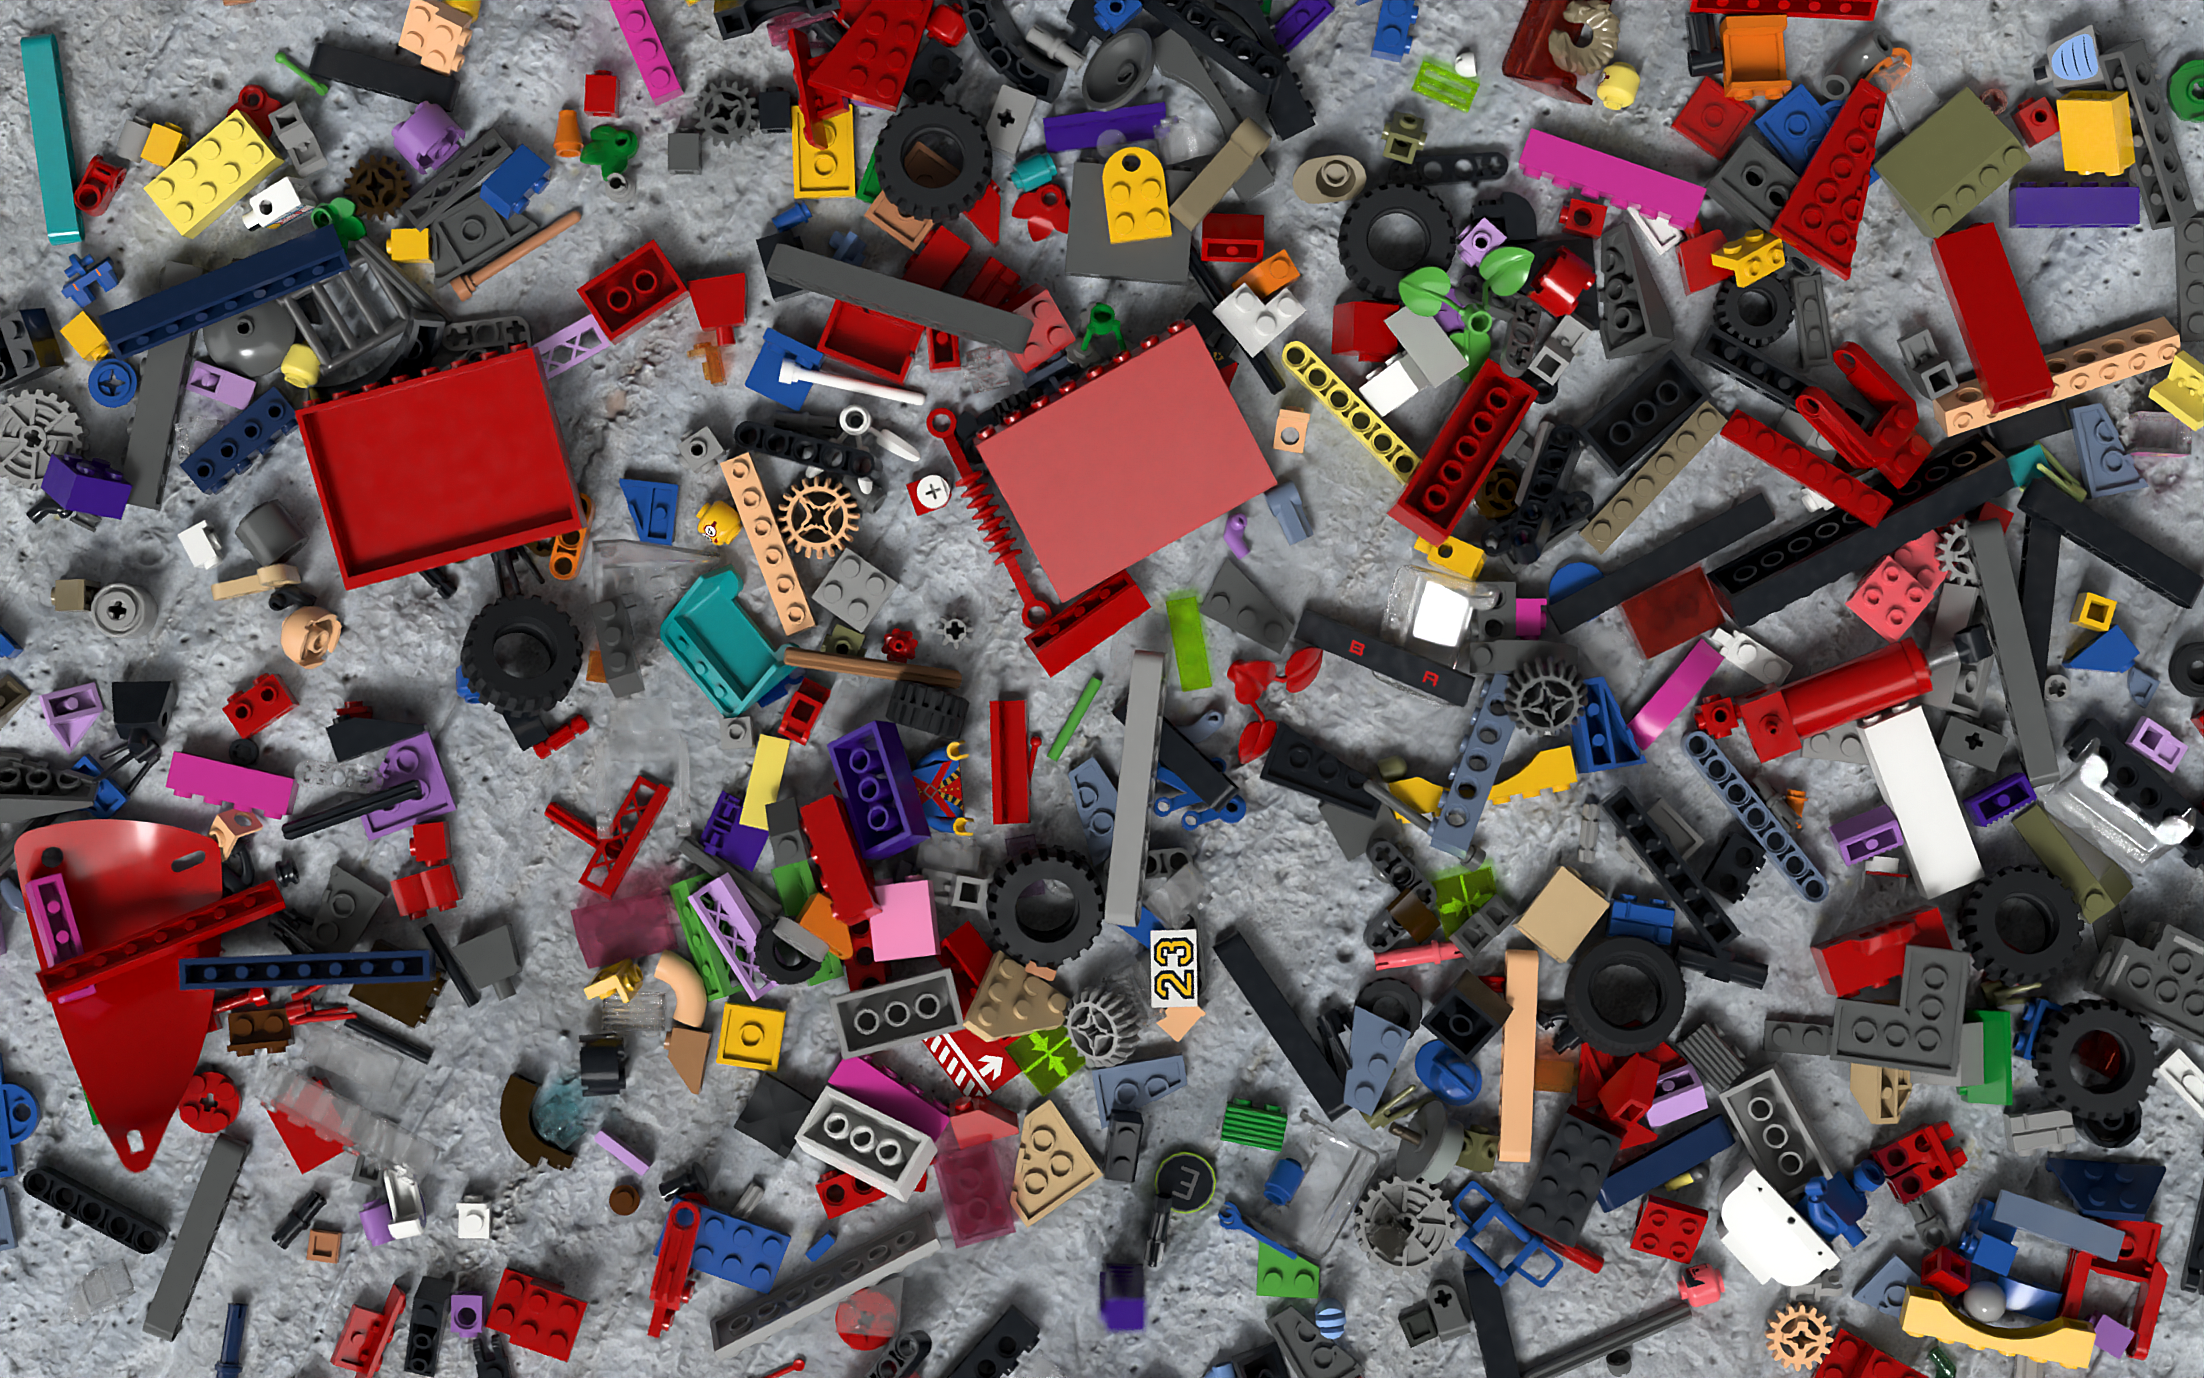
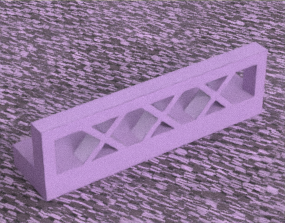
M591 313L531 347H539L541 358L549 354L548 359L542 358V362L546 364L545 373L547 380H550L611 345ZM591 330L595 332L601 343L592 349L578 346L580 336ZM576 339L575 344H570V343H569V342H571V341H573V340ZM564 346L573 349L569 362L562 364L551 361L553 351ZM577 350L585 352L575 358ZM550 365L558 367L548 373Z
M728 872L711 880L687 897L752 1001L759 999L772 988L780 985L776 984L777 982L767 979V976L760 972L759 966L755 962L754 958L756 957L755 952H753L756 945L755 939L761 933L763 926ZM706 892L709 893L714 901L713 910L707 909L699 898ZM719 920L727 921L731 928L730 936L721 933ZM736 945L743 947L746 951V962L739 961L735 955ZM775 947L778 960L787 965ZM752 971L759 973L766 983L759 990H757L752 982Z

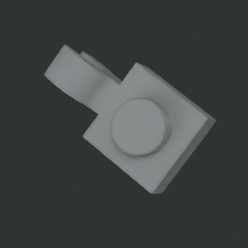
M1828 1271L1822 1278L1818 1275L1809 1283L1801 1286H1788L1787 1297L1789 1304L1797 1305L1798 1302L1803 1304L1820 1302L1821 1296L1837 1297L1842 1295L1843 1285L1831 1284L1832 1282H1839V1271Z

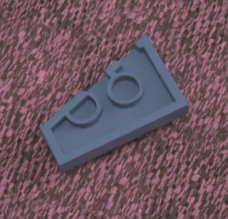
M2102 403L2068 410L2074 428L2072 432L2084 487L2087 491V500L2149 487L2144 477L2141 478L2133 465L2135 461L2131 454L2126 453L2118 439L2119 433Z
M1182 1052L1122 1062L1108 1068L1105 1066L1091 1068L1102 1129L1108 1127L1111 1109L1136 1111L1146 1104L1157 1101L1188 1085Z
M1894 1252L1851 1296L1853 1299L1873 1306L1887 1315L1890 1314L1899 1318L1907 1285L1931 1290L1935 1289L1929 1284L1926 1286L1922 1285L1921 1276Z

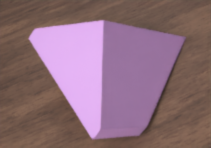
M95 682L38 696L48 727L69 755L100 713L104 711Z

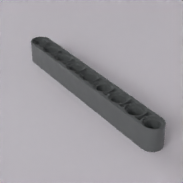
M776 244L766 270V275L776 281L1016 354L1024 353L1034 326L1031 320L1017 314L785 244Z
M1998 518L1967 525L1965 528L2022 772L2026 775L2032 788L2059 782V767L2002 526Z

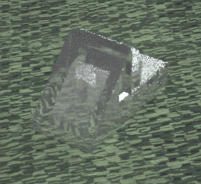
M839 672L830 693L831 698L822 725L846 733L852 732L870 677Z

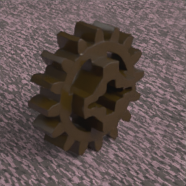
M370 155V163L359 159L360 168L357 170L350 167L349 169L354 174L353 178L344 179V182L351 186L350 189L344 191V195L353 198L351 200L356 204V207L358 206L356 214L362 217L367 213V220L373 222L375 217L378 216L379 220L385 223L386 215L388 214L394 219L398 218L395 210L403 205L404 199L409 200L412 198L410 194L405 192V189L412 187V183L403 180L408 176V172L405 169L398 171L400 163L396 160L389 165V158L385 155L382 156L380 162H378L374 155ZM382 169L391 172L395 180L385 179ZM368 173V176H367V178L364 180V182H363V183H360V181H361V179L364 177V175ZM378 182L384 186L383 189L379 190V195L372 191V189L377 188ZM396 194L395 199L388 205V201ZM360 198L372 199L374 208L366 206Z

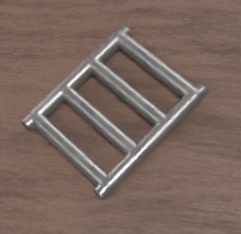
M360 252L347 258L351 269L276 298L277 303L281 307H286L321 363L318 367L322 375L338 369L403 333L409 320L410 310L396 287ZM364 263L368 265L401 319L386 328L350 272ZM338 277L374 335L359 343L323 286ZM310 292H313L347 347L346 350L332 358L296 301Z

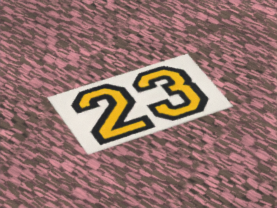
M1196 929L1150 931L1151 1008L1198 1007Z

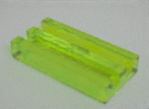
M1423 60L1411 91L1467 114L1480 84ZM1425 71L1471 89L1470 93L1468 94L1424 75ZM1420 83H1426L1430 86H1433L1449 94L1466 100V102L1464 104L1459 101H1456L1438 92L1423 87L1420 85Z

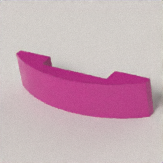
M1702 638L1685 655L1678 667L1646 704L1626 724L1634 735L1633 739L1636 745L1643 751L1677 717L1724 660V657Z

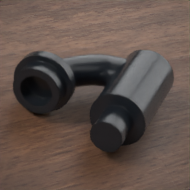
M243 837L237 839L231 851L233 858L240 857L242 875L227 862L222 864V888L230 896L253 887L255 871L248 849L251 841L245 840Z
M1565 1008L1549 1010L1547 1012L1539 1009L1537 1010L1538 1014H1536L1537 1022L1545 1030L1555 1027L1552 1021L1569 1019L1567 1018ZM1569 1024L1558 1034L1560 1039L1552 1045V1048L1561 1055L1568 1048L1571 1051L1583 1042V1039L1577 1035L1578 1033L1573 1030V1026Z

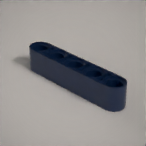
M1722 1114L1714 1115L1610 1171L1597 1199L1602 1211L1607 1213L1615 1210L1732 1146L1736 1140Z

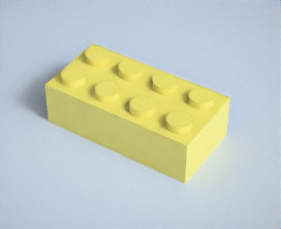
M236 109L143 189L182 236L194 239L282 165L285 159L250 116Z

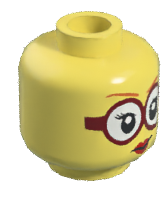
M1614 62L1603 69L1596 90L1597 96L1603 101L1604 106L1609 109L1619 110L1621 107H1628L1635 101L1640 86V76L1632 65L1625 62Z

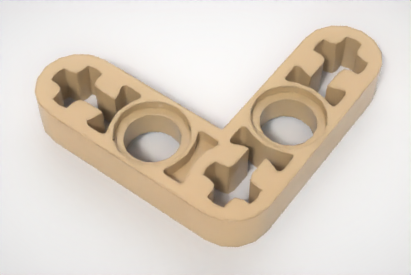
M277 564L257 569V575L211 585L213 600L221 601L301 583L298 567Z

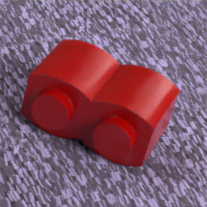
M453 863L390 882L400 917L409 915L410 921L428 916L427 910L437 906L439 912L457 907L456 901L464 899Z

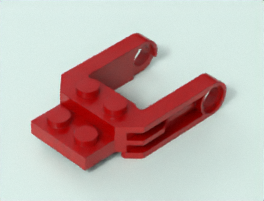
M1851 341L1843 342L1833 353L1835 364L1845 373L1846 379L1881 414L1869 429L1864 432L1826 392L1815 386H1808L1802 391L1795 401L1796 408L1855 469L1867 470L1870 467L1877 468L1897 489H1900L1906 485L1933 450V447L1914 429L1919 423L1916 402L1860 345ZM1843 353L1852 356L1855 363L1846 360ZM1807 398L1814 400L1819 408L1811 406Z
M688 1192L683 1196L686 1199H697L701 1204L710 1207L708 1198L701 1192ZM690 1200L676 1203L668 1216L650 1289L649 1299L654 1300L655 1304L647 1336L660 1338L664 1331H669L673 1325L676 1310L679 1311L684 1303L688 1304L689 1300L693 1297L696 1281H692L695 1269L690 1268V1263L702 1213L699 1206ZM688 1208L693 1212L694 1221L692 1224L685 1226L677 1221L676 1215L679 1209Z
M2097 1218L2096 1222L2125 1232L2117 1262H2111L2085 1251L2070 1248L2059 1290L2063 1292V1296L2054 1319L2062 1316L2077 1320L2090 1269L2099 1274L2138 1283L2141 1282L2129 1327L2135 1334L2125 1349V1353L2129 1358L2144 1361L2149 1353L2168 1278L2166 1270L2155 1255L2163 1225L2146 1219L2143 1222Z

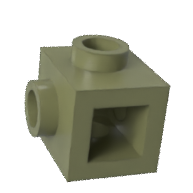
M1395 111L1392 122L1386 121L1381 139L1386 140L1382 156L1412 164L1416 150L1422 151L1427 133L1422 132L1425 119L1418 118L1410 113Z
M836 624L832 635L826 634L820 651L840 654L839 648L842 645H847L848 653L846 655L865 657L867 649L862 647L867 636Z
M1471 1124L1470 1129L1464 1128L1463 1146L1455 1165L1473 1171L1492 1173L1495 1157L1498 1153L1500 1136L1489 1134L1488 1127Z

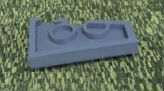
M1091 757L1069 772L1068 776L1093 867L1111 856L1118 792L1095 758Z
M1354 1005L1349 1059L1353 1068L1351 1070L1346 1069L1342 1102L1372 1116L1411 1032Z

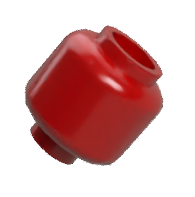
M955 2L951 6L944 3L938 5L928 19L926 25L928 33L926 36L930 40L934 38L946 48L957 47L968 33L962 16L964 12L963 7Z

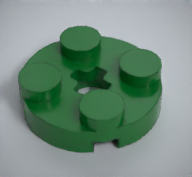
M2194 60L2182 65L2168 79L2167 100L2173 112L2182 121L2204 122V94H2202V99H2198L2191 92L2196 83H2198L2199 88L2204 87V60Z

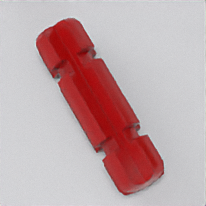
M578 714L571 719L570 724L566 722L552 731L550 737L534 745V752L540 759H545L552 754L551 751L553 749L557 751L574 740L576 734L579 733L581 735L589 730L588 721L582 714Z

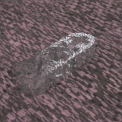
M304 760L295 769L296 782L300 786L310 789L372 794L379 791L383 785L381 771L368 765ZM341 768L344 770L346 778L341 785L336 786L333 783L332 776L337 769ZM312 770L323 773V779L316 777L307 778L306 771ZM355 776L373 777L372 783L365 784L355 781Z

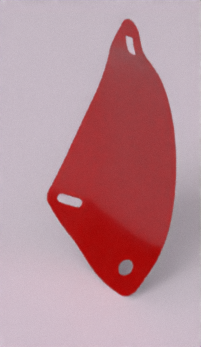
M79 820L27 831L17 839L14 846L23 901L41 970L48 968V964L25 889V885L30 881L61 873L84 953L222 899V864L218 843L212 838L186 829L132 820ZM49 847H57L63 852L62 862L52 868L45 866L41 860L42 853ZM196 851H203L205 853V860L202 863L181 872H174L171 866L174 860ZM221 934L194 944L182 958H186L189 955L194 956V958L220 957ZM179 951L94 984L96 992L90 996L59 1004L58 999L51 1001L67 1050L91 1107L122 1165L132 1173L144 1172L151 1165L165 1131L192 1079L210 1021L215 989L179 990V961L173 967L169 964V961ZM137 1130L140 1133L144 1149L132 1153L127 1135L129 1132Z

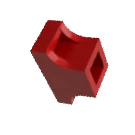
M805 677L799 689L794 693L777 732L806 746L833 691Z

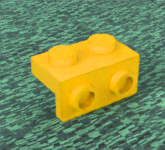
M1760 229L1746 232L1742 238L1725 243L1723 248L1711 254L1714 266L1735 271L1737 286L1742 288L1785 265L1782 240L1775 235L1764 233Z

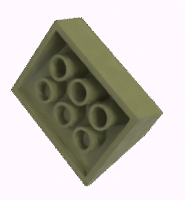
M1965 86L1875 161L1872 167L1923 236L1939 238L2032 159L2013 133Z

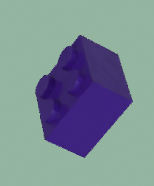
M65 452L64 456L51 454L41 489L66 510L121 520L133 485L123 478V473L110 467L111 463L106 460L93 458L92 461L83 460L77 454Z

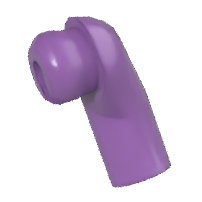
M1242 513L1230 515L1226 521L1223 534L1225 542L1239 560L1251 552L1242 539L1245 526L1248 523L1246 516Z

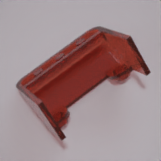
M1528 0L1503 60L1501 68L1503 75L1518 84L1554 99L1591 106L1593 99L1576 89L1577 76L1570 71L1566 72L1558 67L1553 60V55L1549 51V34L1552 29L1567 32L1571 42L1576 46L1584 23L1568 22L1564 19L1563 11L1566 10L1569 3L1578 0ZM1600 0L1608 2V4L1611 6L1612 0Z

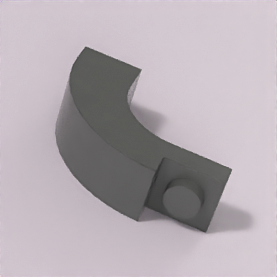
M1495 640V642L1470 643V674H1514L1515 668L1525 670L1523 665L1525 661L1531 665L1536 664L1535 659L1537 656L1542 662H1546L1548 657L1551 656L1555 664L1563 658L1566 662V667L1573 664L1578 673V647L1565 643L1536 640Z

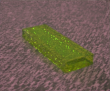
M1196 596L1167 601L1166 608L1182 692L1212 687Z

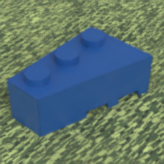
M1604 677L1584 679L1583 683L1587 685L1588 689L1586 694L1588 704L1583 706L1585 710L1584 716H1576L1578 720L1577 726L1570 724L1578 774L1648 763L1644 754H1641L1633 739L1634 735L1631 729H1628L1621 716V710Z

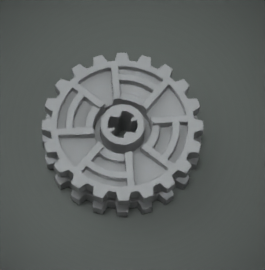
M26 389L21 390V396L14 394L7 396L8 403L5 405L0 403V477L9 479V483L34 491H38L39 488L41 489L52 453L64 456L65 452H70L81 456L83 460H87L83 454L84 451H90L91 444L85 442V438L90 435V430L82 425L86 421L84 415L75 412L77 406L66 401L65 397L41 389H36V392H30V390ZM35 435L42 439L40 445L33 441Z
M1391 1173L1390 1180L1386 1181L1383 1177L1377 1179L1378 1185L1375 1188L1369 1185L1365 1189L1368 1194L1367 1197H1359L1357 1204L1361 1209L1354 1212L1353 1216L1355 1222L1359 1224L1353 1227L1354 1234L1357 1238H1362L1357 1242L1362 1252L1368 1251L1366 1255L1368 1260L1372 1264L1378 1261L1380 1270L1384 1272L1391 1268L1395 1275L1401 1276L1403 1271H1408L1413 1276L1417 1275V1269L1423 1268L1425 1271L1430 1270V1263L1432 1261L1440 1263L1443 1259L1441 1252L1443 1250L1449 1251L1451 1244L1448 1241V1237L1455 1235V1229L1450 1225L1451 1222L1455 1221L1454 1213L1451 1210H1447L1451 1206L1446 1196L1440 1197L1442 1191L1436 1184L1430 1187V1183L1422 1177L1413 1182H1404L1398 1177L1397 1173ZM1404 1217H1408L1411 1227L1408 1230L1404 1227V1231H1400L1397 1221L1400 1218L1404 1221Z

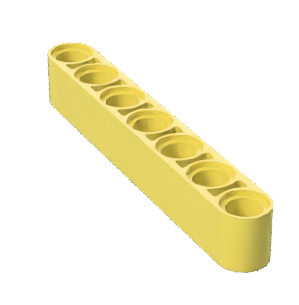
M1293 341L1287 344L1281 354L1283 366L1404 486L1419 463L1420 458L1304 343ZM1291 349H1299L1304 356L1303 362L1292 364L1287 359V352ZM1314 370L1321 371L1325 375V383L1321 386L1311 384L1309 373ZM1342 392L1347 398V404L1341 408L1335 407L1330 400L1331 394ZM1358 413L1364 414L1369 421L1368 427L1362 430L1357 429L1352 423L1353 416ZM1385 435L1388 437L1390 448L1387 451H1379L1375 447L1374 439L1376 436ZM1399 457L1410 459L1412 462L1410 472L1402 473L1397 469L1396 460Z

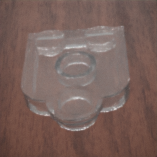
M1142 613L1138 618L1131 621L1130 626H1124L1113 635L1106 685L1130 688L1132 661L1136 650L1166 652L1169 656L1167 693L1173 641L1166 632L1160 631V623L1155 616L1149 613Z

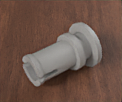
M612 173L607 177L609 181L605 183V191L612 201L624 203L634 196L636 185L628 174Z

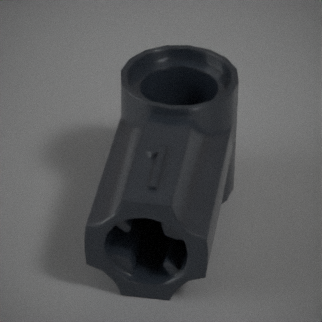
M1702 13L1686 17L1685 22L1689 44L1687 63L1690 77L1722 73L1723 57L1721 48L1717 46L1713 14Z

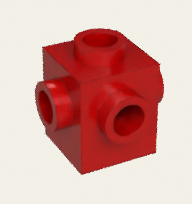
M1720 693L1702 698L1704 704L1695 706L1697 713H1694V720L1698 731H1702L1707 735L1713 734L1714 740L1732 735L1731 729L1739 727L1737 720L1741 719L1736 701L1732 702L1730 697L1721 698ZM1718 710L1722 711L1724 717L1722 722H1718L1715 719V713Z

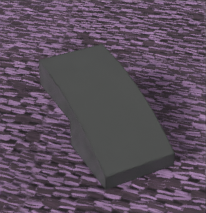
M1496 893L1448 938L1468 960H1471L1517 916Z

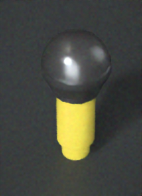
M1701 1162L1688 1169V1171L1670 1179L1664 1185L1669 1192L1682 1188L1692 1182L1704 1183L1710 1176V1169L1705 1163Z

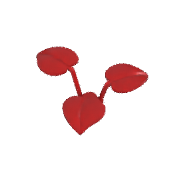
M1306 646L1296 651L1285 666L1284 676H1277L1275 664L1266 659L1250 661L1238 659L1231 664L1227 671V678L1235 684L1236 700L1242 705L1250 704L1258 716V721H1252L1247 724L1240 737L1238 759L1242 765L1263 755L1271 747L1277 731L1276 722L1272 719L1265 720V715L1255 701L1260 698L1263 691L1267 690V686L1273 680L1280 683L1286 682V690L1290 693H1297L1307 688L1314 681L1321 668L1322 649Z

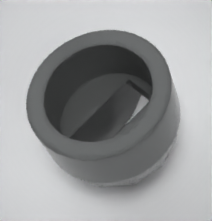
M1617 1350L1606 1357L1607 1368L1612 1375L1622 1377V1374L1627 1375L1630 1372L1632 1361L1627 1351Z

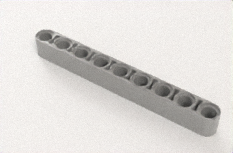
M1136 650L1133 656L1105 905L1106 924L1138 927L1141 919L1169 667V656L1166 652Z

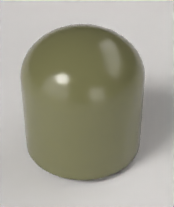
M1392 755L1377 762L1380 776L1385 784L1401 779L1407 773V764L1399 755Z

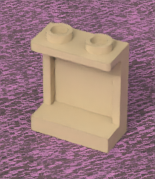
M1568 865L1566 868L1559 866L1554 869V874L1522 915H1518L1511 924L1558 963H1566L1610 905L1604 900L1606 895L1594 885L1590 887L1580 881L1582 878L1581 874Z

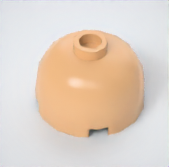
M304 606L294 611L283 621L280 640L282 649L296 664L305 669H314L325 662L322 657L327 649L332 653L336 648L341 634V622L336 620L337 616L324 608Z

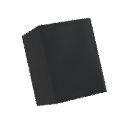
M1277 1341L1231 1356L1238 1378H1289Z

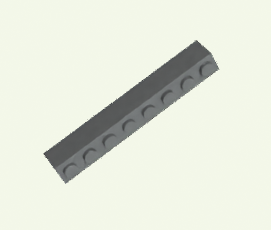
M167 260L166 268L163 267L159 275V285L162 286L161 291L210 271L202 267ZM198 330L148 349L147 358L144 357L142 359L140 375L143 378L141 387H137L133 401L134 405H136L135 416L130 418L127 427V434L130 436L128 448L125 447L121 455V465L124 466L123 478L133 485L127 501L129 505L161 510Z

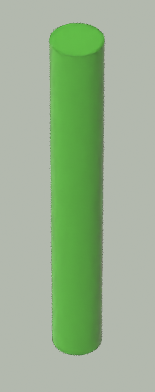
M1093 676L1091 677L1049 750L1047 757L1056 762L1058 761L1102 685V681Z

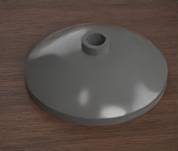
M1128 28L1111 36L1100 46L1091 58L1082 81V95L1090 107L1101 112L1115 110L1129 103L1141 92L1153 72L1156 60V46L1151 35L1140 28Z
M276 299L204 327L203 339L209 355L222 369L242 377H259L271 373L281 366L290 347L295 343L296 323L286 307H281ZM244 323H248L250 328L246 334L240 332V327Z

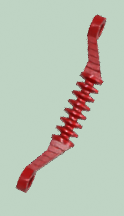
M947 408L934 409L927 417V429L932 436L944 441L962 479L954 484L956 488L967 487L961 498L972 497L973 500L966 508L967 510L978 509L972 520L983 519V523L977 530L978 532L988 530L989 534L983 539V542L993 541L994 545L988 550L989 554L998 552L1000 554L993 563L995 566L1002 563L1005 564L1024 602L1021 615L1023 623L1029 629L1036 630L1052 619L1051 609L1047 603L1035 599L1033 593H1031L1032 591L1015 558L1023 552L1021 548L1011 550L1010 546L1016 541L1015 537L1005 538L1011 527L1000 528L999 524L1006 517L1005 515L994 516L1000 505L989 506L988 502L995 495L994 493L983 494L989 483L977 482L984 473L982 470L973 473L954 435L957 426L955 415ZM938 415L947 416L951 422L949 429L944 432L935 430L933 427L935 417ZM1036 606L1043 608L1046 613L1045 620L1040 624H1033L1028 619L1029 610Z

